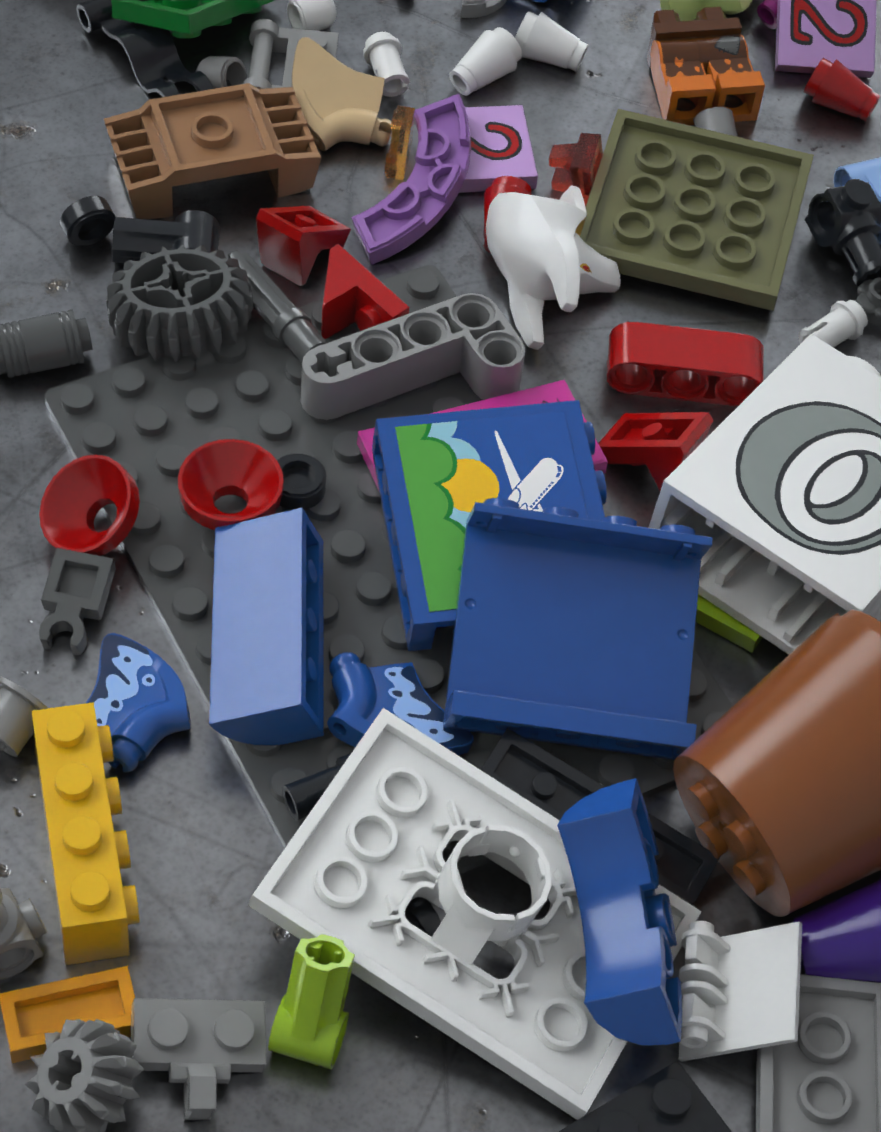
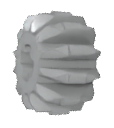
M66 1019L61 1033H44L47 1048L44 1054L30 1057L38 1067L37 1075L25 1084L34 1094H37L32 1110L39 1113L42 1118L49 1119V1124L55 1126L56 1130L61 1132H105L108 1122L125 1121L123 1104L126 1100L140 1098L135 1089L131 1087L132 1079L145 1070L137 1060L132 1059L137 1045L131 1042L129 1037L120 1034V1031L114 1029V1025L99 1019L95 1021L88 1020L87 1022L80 1019Z

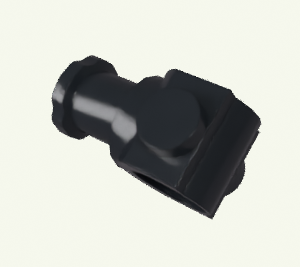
M851 179L845 186L827 188L824 193L816 194L809 204L808 215L804 220L817 244L824 247H832L834 253L839 256L845 255L855 273L853 281L857 287L866 280H874L881 277V244L877 238L881 233V204L869 182L865 183L859 179Z

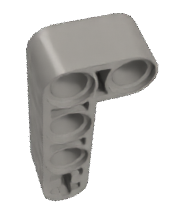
M476 293L463 294L311 349L306 353L302 361L300 402L302 408L310 416L329 420L459 372L473 392L480 399L485 400L520 391L525 346L503 313L490 298Z

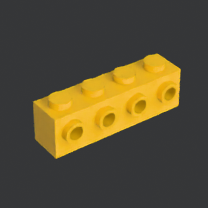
M94 702L33 710L31 712L36 758L65 965L130 956L128 925L138 924L140 919L135 885L122 886L120 869L131 868L126 830L114 831L111 815L122 814L118 778H105L103 763L114 762L109 725L97 726Z

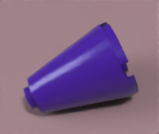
M881 879L792 918V922L799 921L802 924L801 969L803 975L881 983Z

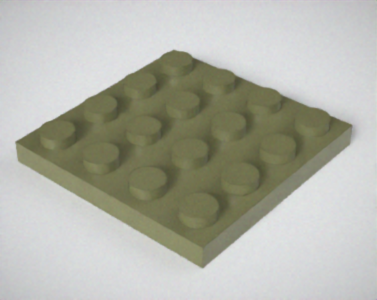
M618 109L586 204L587 216L580 237L599 254L617 262L620 274L774 311L814 155Z

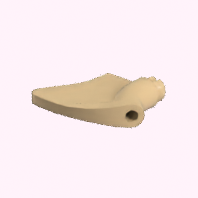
M302 37L298 41L294 55L292 87L295 90V95L301 105V110L305 120H307L316 147L321 151H326L339 142H355L367 146L372 142L381 147L388 145L393 123L389 119L377 118L385 78L357 72L338 61L314 40Z

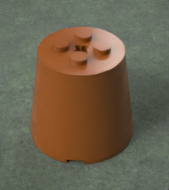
M851 609L842 616L836 613L827 619L674 761L673 771L677 789L696 827L695 832L703 847L710 850L716 859L720 857L719 863L756 904L775 916H787L881 870V622L858 610Z

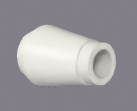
M528 11L515 36L522 50L523 58L566 69L569 68L575 72L578 70L588 48V44L580 41L578 37L543 12L538 16Z
M497 27L493 31H484L456 67L449 73L451 83L458 92L468 96L473 91H477L515 71L517 62L522 58L520 45L514 36L504 28Z

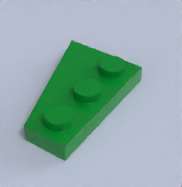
M111 0L112 18L171 30L172 36L177 38L198 37L202 34L201 30L205 28L228 25L232 23L233 17L240 14L260 12L263 5L275 1Z

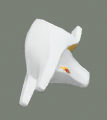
M573 185L563 193L560 200L516 192L499 193L492 200L488 209L486 221L488 248L499 270L508 282L510 309L515 326L526 345L536 350H539L544 344L542 311L545 300H557L561 310L572 312L577 307L579 294L595 292L615 293L621 283L617 262L599 254L580 237L587 211L580 188Z

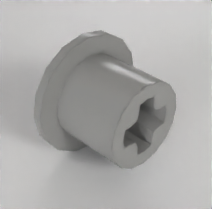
M0 676V750L17 757L34 733L31 711L48 709V707L27 690Z

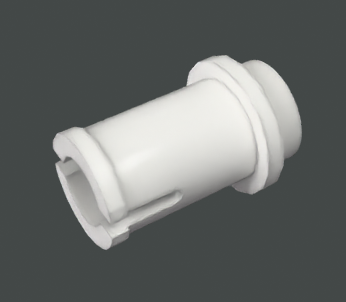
M377 32L366 40L363 56L366 63L373 67L375 76L385 78L383 95L387 97L398 96L408 89L407 84H410L409 77L400 58L402 46L399 39L390 33Z
M854 300L846 302L837 301L831 306L830 313L799 332V343L801 344L810 334H813L833 348L846 339L856 340L863 334L864 327L867 326V315L860 304Z

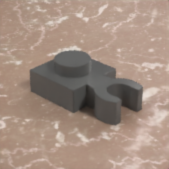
M56 548L41 598L44 610L54 612L48 615L40 625L39 637L43 649H51L53 639L57 633L70 631L73 633L70 641L72 653L79 656L83 653L87 645V634L83 624L84 617L100 621L102 619L116 571L113 558Z

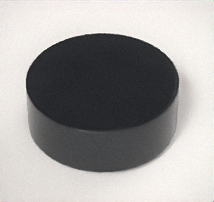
M88 196L75 201L65 209L60 218V226L70 243L87 246L99 242L112 231L115 214L105 198Z
M289 454L278 459L277 461L283 471L284 479L280 506L290 510L297 508L306 510L320 503L326 492V471L323 465L317 459L305 454Z

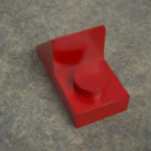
M311 206L260 208L256 217L261 263L299 286H303L306 283L318 253H321L324 249H330L337 244L344 247L351 228Z
M337 244L330 248L322 307L321 335L324 339L329 338L354 322L359 330L362 331L409 314V306L343 247Z
M709 412L624 413L598 444L608 461L607 464H630L632 466L646 464L659 491H661L664 480L705 440L713 419Z

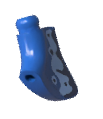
M116 633L107 634L101 644L96 685L86 703L94 702L97 726L109 725L114 762L108 763L114 769L121 763L123 765V772H131L137 767L138 761H144L152 749L164 737L191 729L190 712L182 682L175 671L159 655L125 636Z
M351 652L338 654L332 659L329 665V672L333 677L332 687L337 696L339 706L328 719L327 725L330 732L339 740L356 747L378 714L385 708L456 755L468 753L474 740L470 731L443 728L445 710L425 691L412 662L369 668L366 664L361 663L356 654Z

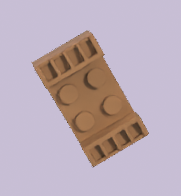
M246 83L149 99L137 110L104 118L111 145L137 219H156L173 216V186L265 170L269 173L278 198L300 193L313 188L321 162V155L318 152L293 87L258 89L252 84Z

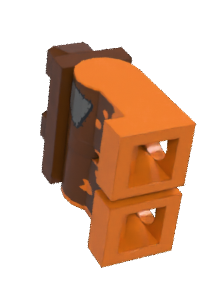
M721 7L703 8L697 12L696 20L680 21L678 13L674 12V10H660L654 13L646 59L649 69H651L664 120L694 125L693 119L699 112L713 107H725L727 95H735L743 102L740 107L728 108L733 111L735 122L757 120L765 83L760 71H754L751 65L746 40L741 35L742 26L739 17L726 18ZM678 98H687L696 106L690 111L676 110Z

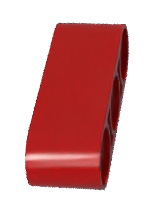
M625 322L619 324L612 329L609 335L607 382L613 389L621 393L739 406L763 382L764 346L760 340L750 335L644 322Z

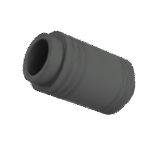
M73 309L67 312L61 311L60 313L56 312L22 319L18 322L12 321L11 323L0 324V375L7 374L8 379L27 375L28 373L34 374L67 367L71 364L84 363L83 352L93 350L86 318L76 320Z

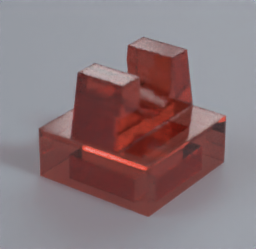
M581 133L578 143L553 145L549 156L550 167H561L555 169L551 181L552 189L565 192L571 185L579 187L585 206L603 156L601 134Z

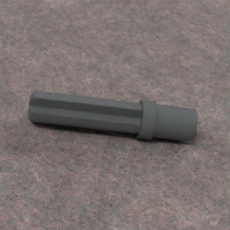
M235 250L228 254V258L238 259L240 268L247 272V277L251 282L254 309L272 328L273 335L279 342L287 346L301 363L308 351L328 343L314 328L307 314L302 309L296 308L248 253H240L238 250Z

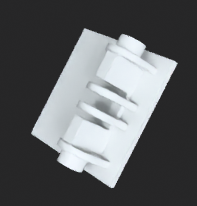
M707 921L691 922L689 930L682 934L681 944L686 950L685 965L679 970V979L683 983L681 984L682 1032L678 1059L683 1062L798 1042L802 924L798 921L720 937L714 932V925Z

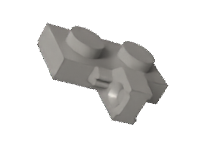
M134 998L131 1005V1042L135 1043L137 1047L132 1059L138 1061L145 1069L143 1071H168L169 1083H184V1120H211V1113L216 1111L217 1083L229 1084L231 1072L262 1073L266 1066L265 1001Z

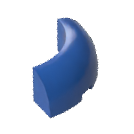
M637 778L601 788L580 799L563 814L557 827L571 868L582 920L586 955V993L584 1004L596 1023L616 1038L642 1046L669 1045L681 1042L682 1032L681 982L678 977L668 979L673 976L674 970L670 947L676 946L677 941L669 895L666 893L655 894V889L659 886L655 856L659 855V851Z

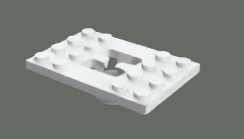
M383 708L257 887L248 906L300 940L301 938H315L321 934L344 940L345 947L355 954L352 974L577 1120L584 1117L628 1042L616 1038L597 1024L584 1004L586 993V955L583 927L571 868L557 827L560 820ZM459 841L445 862L443 859L444 849L450 842ZM466 855L469 857L484 855L528 883L531 888L532 899L530 907L525 911L517 913L515 917L514 915L502 914L500 912L495 914L479 907L466 895L467 891L464 890L461 876L457 869V863L460 858ZM659 885L655 889V894L666 893L669 895L677 941L676 946L670 947L674 961L682 947V934L689 930L691 922L697 921L702 911ZM423 897L443 909L446 913L432 937L411 924L405 916V909L414 898ZM548 897L550 901L548 913L543 919L535 920L534 918ZM486 941L494 942L513 956L515 965L507 978L497 979L473 964Z

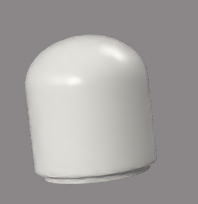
M289 0L287 4L288 19L293 29L322 31L331 27L336 20L337 10L334 0Z

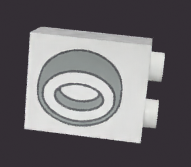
M810 334L664 480L648 527L660 529L664 525H684L693 528L695 535L713 537L712 547L701 559L698 594L787 654L793 652L827 619L836 613L842 616L853 609L864 612L881 622V375L865 360L854 356H846L813 334Z

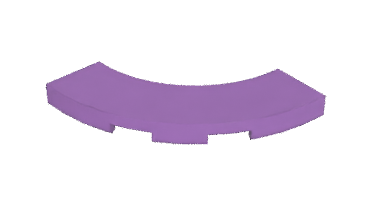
M460 94L412 111L414 123L418 130V146L415 155L416 164L410 177L406 182L400 183L394 191L378 204L351 217L354 230L371 265L395 255L421 238L442 218L459 194L466 178L471 155L470 128Z

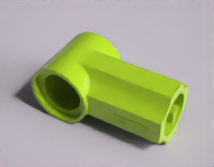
M324 934L311 939L301 938L294 953L287 993L281 1000L272 1025L268 1043L269 1051L330 1070L333 1069L348 1025L349 1012H345L343 1009L355 954L345 947L344 940Z

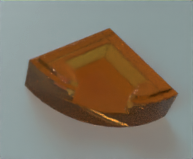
M397 105V109H394L390 128L392 129L389 152L386 154L384 173H387V178L404 180L412 147L415 108Z

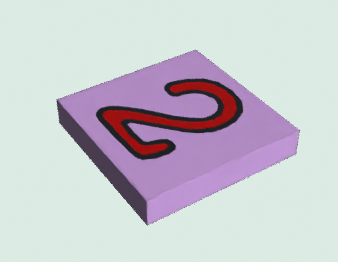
M778 0L775 71L812 74L821 59L825 58L832 63L837 59L857 77L871 78L875 67L877 0Z
M523 105L466 107L465 110L471 134V155L466 178L459 193L483 192L491 186L494 179L501 176L520 178L527 182L531 189H536L538 174Z

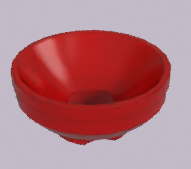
M238 439L216 440L198 447L186 457L178 474V490L184 510L194 521L214 531L217 527L275 514L280 505L284 488L283 471L274 456L257 444ZM237 495L246 501L247 506L240 512L229 514L218 510L214 503L222 496Z
M86 455L68 463L52 478L41 500L39 516L44 537L55 548L102 556L115 549L127 537L138 515L140 498L135 479L124 466L112 458L103 455ZM115 504L117 515L113 524L104 531L96 532L94 529V519L98 511L105 505Z

